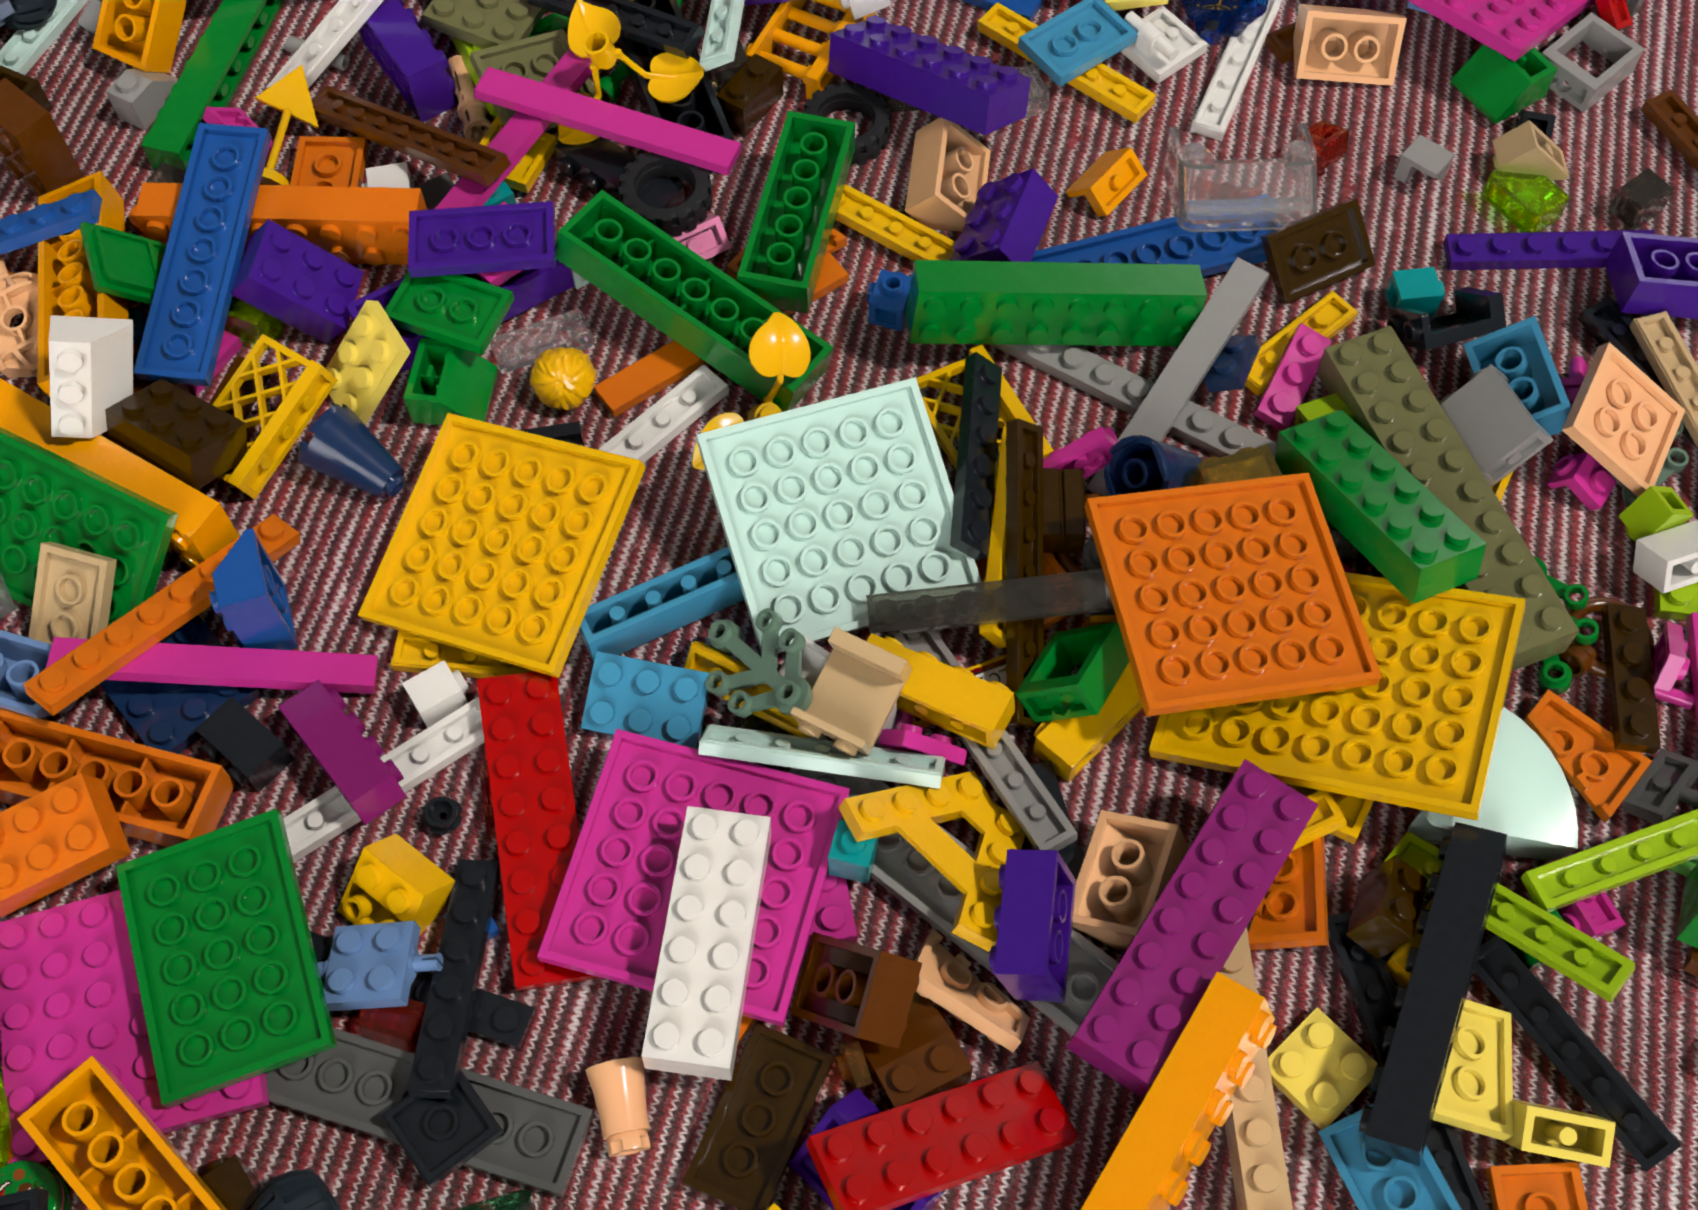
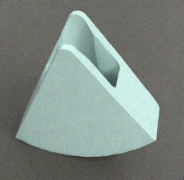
M1505 707L1502 710L1478 821L1420 810L1408 827V831L1428 843L1441 845L1444 835H1452L1455 822L1507 834L1506 855L1544 861L1567 856L1578 849V823L1575 804L1570 787L1559 763L1536 732Z

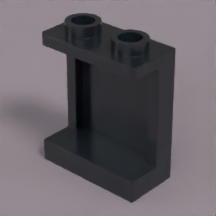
M1470 287L1453 290L1456 311L1429 318L1427 312L1400 306L1389 307L1390 318L1387 320V327L1391 326L1402 344L1424 350L1486 335L1506 327L1503 295L1498 292Z

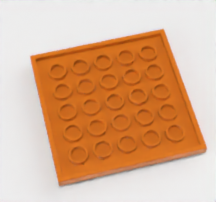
M1309 472L1087 498L1084 508L1146 717L1377 685L1382 679Z

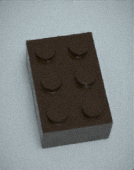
M159 379L105 409L108 440L196 490L236 467L247 453L245 422L165 379Z

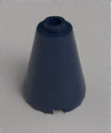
M336 404L326 410L309 429L314 433L310 443L308 444L303 440L299 447L297 457L299 462L305 467L378 498L385 499L389 495L391 497L396 496L405 484L406 480L403 478L404 469L353 410L345 404H342V407Z
M1133 435L1119 440L1112 446L1109 454H1112L1110 463L1105 465L1104 468L1105 484L1110 496L1197 486L1203 476V464L1196 454L1143 435Z

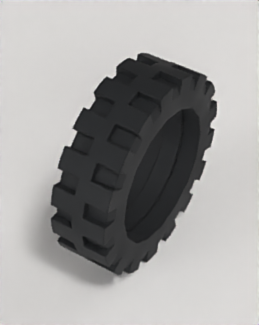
M840 82V85L836 86L834 84L826 85L822 91L818 89L812 94L811 100L807 99L802 113L826 117L836 111L852 110L864 114L872 121L873 126L868 132L855 138V152L850 167L855 163L859 165L866 164L870 158L874 160L880 155V150L886 148L888 138H890V109L887 108V102L883 96L879 98L877 91L868 90L865 86L858 83L856 85H849V82Z
M650 152L646 155L641 153L636 156L633 163L629 162L624 167L625 173H621L619 177L620 187L618 189L621 203L665 233L672 234L673 237L682 235V231L688 230L690 232L697 228V223L699 221L703 223L707 218V210L711 211L712 185L710 173L707 169ZM664 176L678 177L694 187V192L688 200L679 206L671 208H654L644 204L637 197V194L645 184L653 179Z

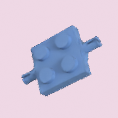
M415 921L336 926L331 952L325 962H317L321 979H324L323 988L329 1011L407 1006L410 987L417 973L441 971L443 968V956L440 952L419 955L417 947L421 928Z

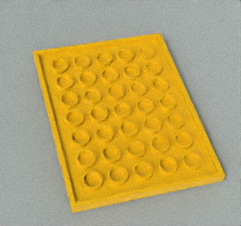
M1344 572L1382 676L1377 685L1159 715L1149 747L1151 758L1235 773L1244 759L1285 784L1478 821L1524 616L1526 599L1453 588L1412 604L1387 578Z

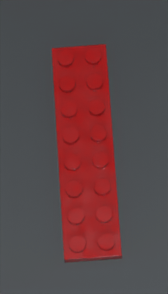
M536 671L477 679L515 991L598 979L599 977L541 962L537 957L579 838L558 680L556 677Z

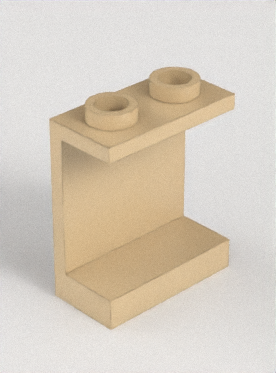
M834 627L828 639L833 650L811 690L813 699L810 707L803 711L793 706L790 714L799 722L797 729L816 739H819L821 734H824L835 740L833 744L835 748L850 756L855 757L857 751L869 756L912 672V668L907 660Z

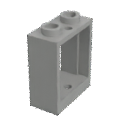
M1591 12L1541 53L1557 68L1549 89L1584 113L1633 73L1645 48ZM1581 41L1614 63L1597 78L1564 56Z

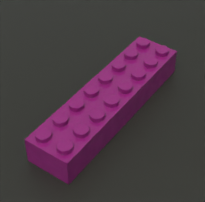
M1244 759L1231 777L1066 1048L1140 1098L1149 1091L1216 972L1220 973L1318 804Z

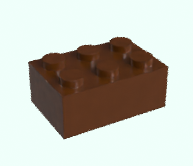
M7 78L0 81V155L7 160L4 166L16 180L23 178L26 185L37 197L84 178L80 167L50 113Z

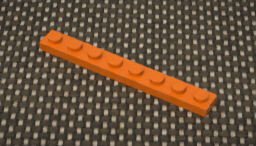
M274 513L253 527L272 562L301 543L300 533ZM240 537L23 684L26 694L54 716L212 605L209 591L215 590L212 574Z

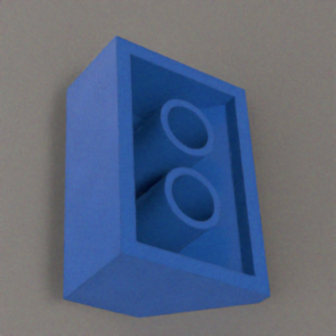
M247 529L212 574L215 590L209 591L213 609L216 614L222 613L227 631H233L236 643L240 648L276 650L299 648L285 583L254 529Z

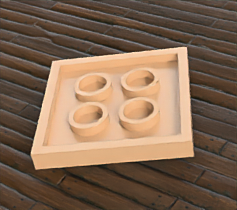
M1608 342L1598 346L1562 431L1639 497L1650 486H1655L1685 409Z

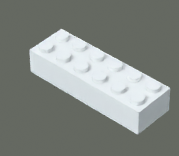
M687 806L641 1055L645 1069L732 1081L771 842V817Z

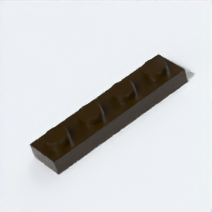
M1607 603L1601 610L1614 749L1655 754L1661 748L1646 608Z

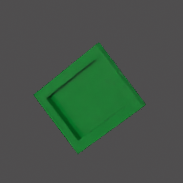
M82 221L79 227L94 290L151 304L167 244Z

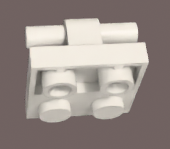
M1161 6L1144 18H1140L1133 11H1130L1124 18L1138 33L1136 42L1120 52L1157 84L1206 53L1208 43L1164 6Z

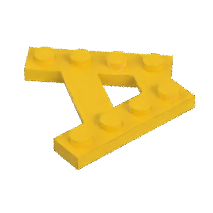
M975 771L943 777L940 789L909 784L844 798L838 809L856 842L900 833L963 893L951 933L989 952L991 947L996 944L998 930H996L994 925V911L996 905L1001 904L1003 890L999 886V869L1001 864H1006L1007 849H1022L1025 834L1008 810L992 802ZM965 818L980 833L973 858L937 824Z

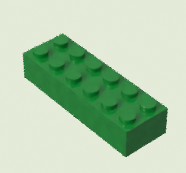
M794 111L787 112L737 274V282L776 308L805 314L809 312L855 152V122Z
M1338 410L1279 432L1274 467L1282 475L1309 472L1324 517L1412 604L1478 578L1487 543L1344 411Z

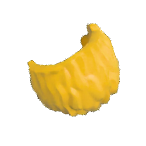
M554 347L551 350H545L535 359L530 373V385L534 388L536 396L547 407H554L558 410H575L591 394L597 372L589 356L584 354L582 350H577L573 347Z

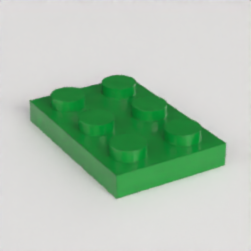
M408 271L387 305L385 312L395 327L483 355L514 302V296L510 290L461 274L411 278Z

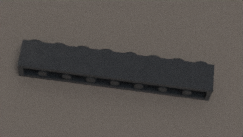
M1455 822L1452 835H1444L1442 838L1438 859L1444 860L1441 873L1433 871L1430 879L1428 896L1433 897L1430 910L1423 908L1419 917L1417 933L1422 934L1419 948L1411 946L1406 972H1410L1411 976L1408 987L1400 985L1394 1005V1010L1400 1012L1397 1025L1389 1024L1384 1037L1383 1050L1389 1051L1385 1066L1377 1064L1373 1074L1371 1090L1377 1092L1373 1107L1365 1105L1360 1119L1359 1132L1365 1133L1367 1150L1417 1166L1421 1164L1505 859L1507 834Z

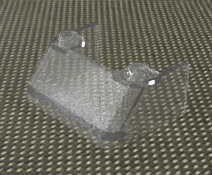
M1299 123L1296 140L1283 146L1281 158L1214 160L1212 152L1199 143L1182 146L1177 128L1169 127L1163 175L1177 224L1182 229L1190 232L1277 230L1317 213V151L1306 123Z

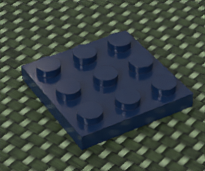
M199 615L158 642L224 647ZM104 680L100 683V686L146 746L180 754L201 739V736L195 729L231 696L243 707H246L261 696L257 688L117 680Z

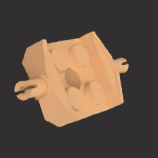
M0 258V372L8 378H37L38 274L22 271L10 275L4 260ZM18 314H24L23 322L19 326L11 328L12 318Z

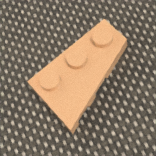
M932 928L915 961L922 963L919 985L916 992L949 1011L956 1019L966 1022L982 1032L993 1043L1002 1045L1014 1053L1023 1040L1030 1017L993 983H982L968 969L971 963L961 953L956 955V957L950 954L940 944L943 937Z

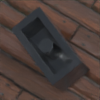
M232 696L195 729L205 741L200 745V748L215 763L223 759L229 765L226 772L241 787L249 783L255 790L260 792L295 760L285 744Z

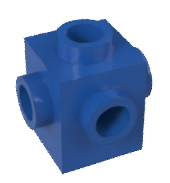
M881 269L877 282L871 281L867 291L866 302L869 303L870 324L903 331L906 323L905 312L911 276H907L902 272H891Z

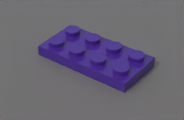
M553 201L409 211L408 271L411 278L556 268L555 208Z

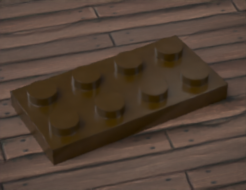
M756 1022L733 1071L732 1081L728 1082L683 1178V1185L736 1210H767L772 1203L832 1068L835 1056Z

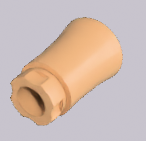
M642 1057L615 1059L587 1068L585 1072L594 1095L603 1140L607 1141L609 1157L627 1156L650 1149L648 1136L650 1124L645 1092V1066Z

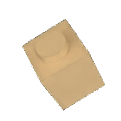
M1530 120L1492 140L1495 155L1492 159L1496 169L1501 174L1506 173L1515 182L1564 180L1569 177L1563 151Z

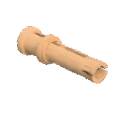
M461 55L452 56L448 59L450 66L448 70L456 87L455 92L459 101L457 114L459 119L464 122L463 133L466 139L480 143L492 123L486 118L487 108L484 101L475 99V85Z

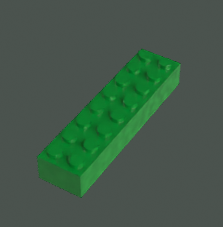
M603 190L596 194L557 232L556 259L760 400L763 401V398L768 395L776 382L777 375L774 377H764L753 368L749 360V344L755 332L768 320L772 313L780 312L784 314L783 312ZM798 322L796 323L804 332L810 346V362L802 376L791 378L784 375L783 384L772 400V403L776 404L782 412L792 410L826 372L834 348Z
M914 260L905 313L910 344L1177 347L1181 344L1182 338L1187 335L1202 312L1207 292L1200 265Z

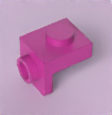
M1587 452L1573 456L1566 455L1558 460L1553 467L1554 472L1547 481V485L1551 489L1567 486L1591 511L1602 508L1617 481L1599 462Z

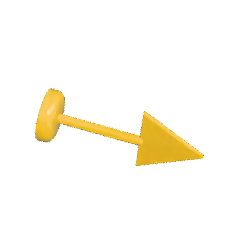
M302 65L254 98L282 112L260 185H290L281 173L274 170L290 117L316 129L319 128Z

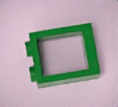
M1111 622L1060 631L1052 635L1015 693L1034 723L1098 715L1129 663L1118 623ZM1083 664L1076 675L1069 676L1075 665Z

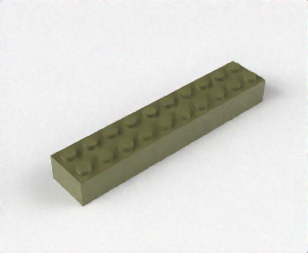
M1388 326L1326 347L1317 370V375L1329 395L1336 393L1354 413L1355 423L1487 543L1478 578L1455 588L1526 599L1524 616L1511 671L1565 652L1578 634V627L1393 328Z

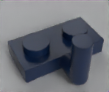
M1257 334L1249 336L1234 335L1230 337L1204 380L1209 393L1243 389L1261 348Z

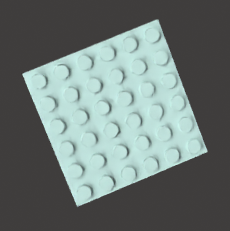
M916 377L696 435V441L760 652H762V631L756 627L755 619L763 609H772L782 617L783 624L779 630V636L785 629L794 628L816 643L829 639L834 627L851 633L983 595L982 581L975 559L950 546L954 494ZM772 618L768 620L766 626L770 624ZM778 645V653L784 652Z

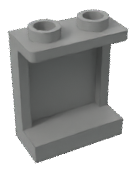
M1492 364L1474 373L1468 383L1456 392L1445 396L1439 403L1490 487L1494 486L1554 441L1547 430L1535 421L1507 383L1509 380L1505 374Z

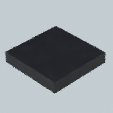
M461 1069L454 1099L420 1098L407 1095L381 1115L430 1188H433L505 1133Z

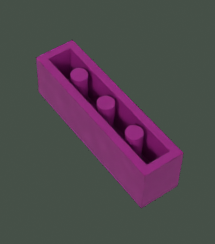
M317 680L278 706L293 731L365 825L407 797L398 783L404 779L403 775L391 759L386 762L381 760L380 757L385 755V753L372 735L367 738L362 736L366 729L353 711L348 715L344 713L348 706L335 688L328 692L321 682Z

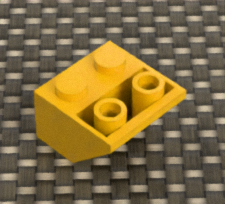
M393 834L363 848L337 911L354 925L415 921L421 928V935L442 912L455 880L398 834Z

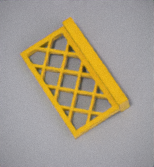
M262 333L212 404L223 411L234 409V416L245 422L246 428L261 424L262 431L255 441L247 443V453L231 475L224 473L219 478L256 500L338 380L321 364L312 359L311 361ZM270 347L275 350L277 363L261 367L260 358L267 348ZM299 365L305 367L297 381L288 383L286 369ZM279 372L280 386L264 390L262 376ZM254 379L256 393L240 397L239 388L244 381ZM282 394L283 401L277 410L267 413L265 399ZM258 401L259 416L243 420L241 406Z
M982 344L969 349V356L977 352L994 363ZM966 358L916 378L919 389L929 386L941 390L937 400L923 396L922 398L934 435L955 469L957 467L958 451L954 447V442L956 438H959L962 407L942 401L946 391L963 396V386L951 383L950 380L952 376L965 371ZM1002 374L998 427L1003 429L1007 421L1017 418L1035 424ZM941 411L958 416L955 426L951 427L939 423L936 419L938 412ZM1043 435L1044 459L1054 450ZM997 439L996 449H998V446L1002 440ZM999 457L995 461L994 480L998 475Z

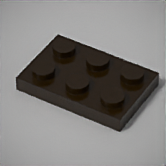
M1357 198L1345 200L1261 236L1280 303L1287 304L1376 265Z

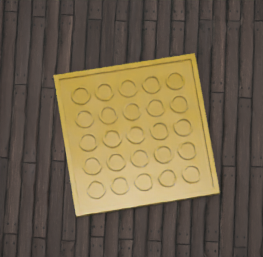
M447 413L358 616L368 622L559 678L646 466L641 460Z

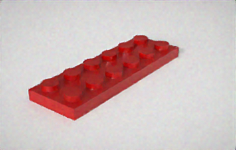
M1038 1061L811 1135L806 1142V1147L835 1210H891L1074 1144L1079 1136Z

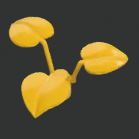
M576 0L568 24V44L576 56L584 59L590 58L591 64L589 67L592 71L595 89L594 97L586 92H579L578 94L600 100L602 93L598 71L599 69L607 70L612 68L617 59L622 60L643 78L650 79L648 91L654 99L662 103H675L682 100L704 76V69L697 60L692 57L685 59L668 52L655 56L650 63L651 72H646L624 55L620 48L614 47L613 44L618 40L621 31V23L618 17L606 8L591 5L582 0ZM557 124L558 140L563 144L581 145L599 138V136Z
M774 312L753 335L749 344L748 354L751 365L760 375L764 377H774L777 375V379L768 395L763 398V403L755 405L750 409L747 417L748 421L782 412L776 404L772 403V400L783 384L784 375L791 378L800 377L805 373L810 362V346L804 332L791 318L780 312ZM736 413L719 414L704 426L701 433L742 423L744 420ZM696 441L691 464L694 469L705 471Z

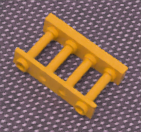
M790 0V2L781 3L755 42L748 45L744 60L747 62L756 53L781 66L782 72L803 79V83L806 84V99L811 100L812 94L818 89L820 91L824 90L825 86L831 84L836 74L828 72L830 39L828 42L820 44L787 32L791 23L795 21L831 34L845 28L847 24L865 21L867 17L874 16L875 12L854 20L849 8L843 10L839 0H811L846 13L842 20L834 22L801 10L807 0ZM781 43L816 56L817 59L813 65L804 66L771 53L777 44Z

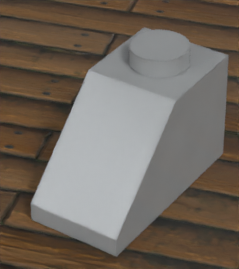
M126 69L105 92L119 119L146 130L157 118L158 111L163 108L171 94L172 86L177 83L178 79L166 73Z

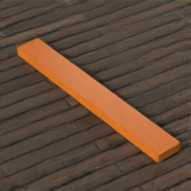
M829 251L825 253L812 302L849 281V274ZM779 309L787 316L795 313V311ZM673 340L595 385V394L615 418L694 372L703 364L706 365L708 363Z

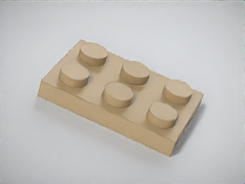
M55 542L41 543L28 638L52 645L54 637L90 639L106 628L109 621L117 559Z

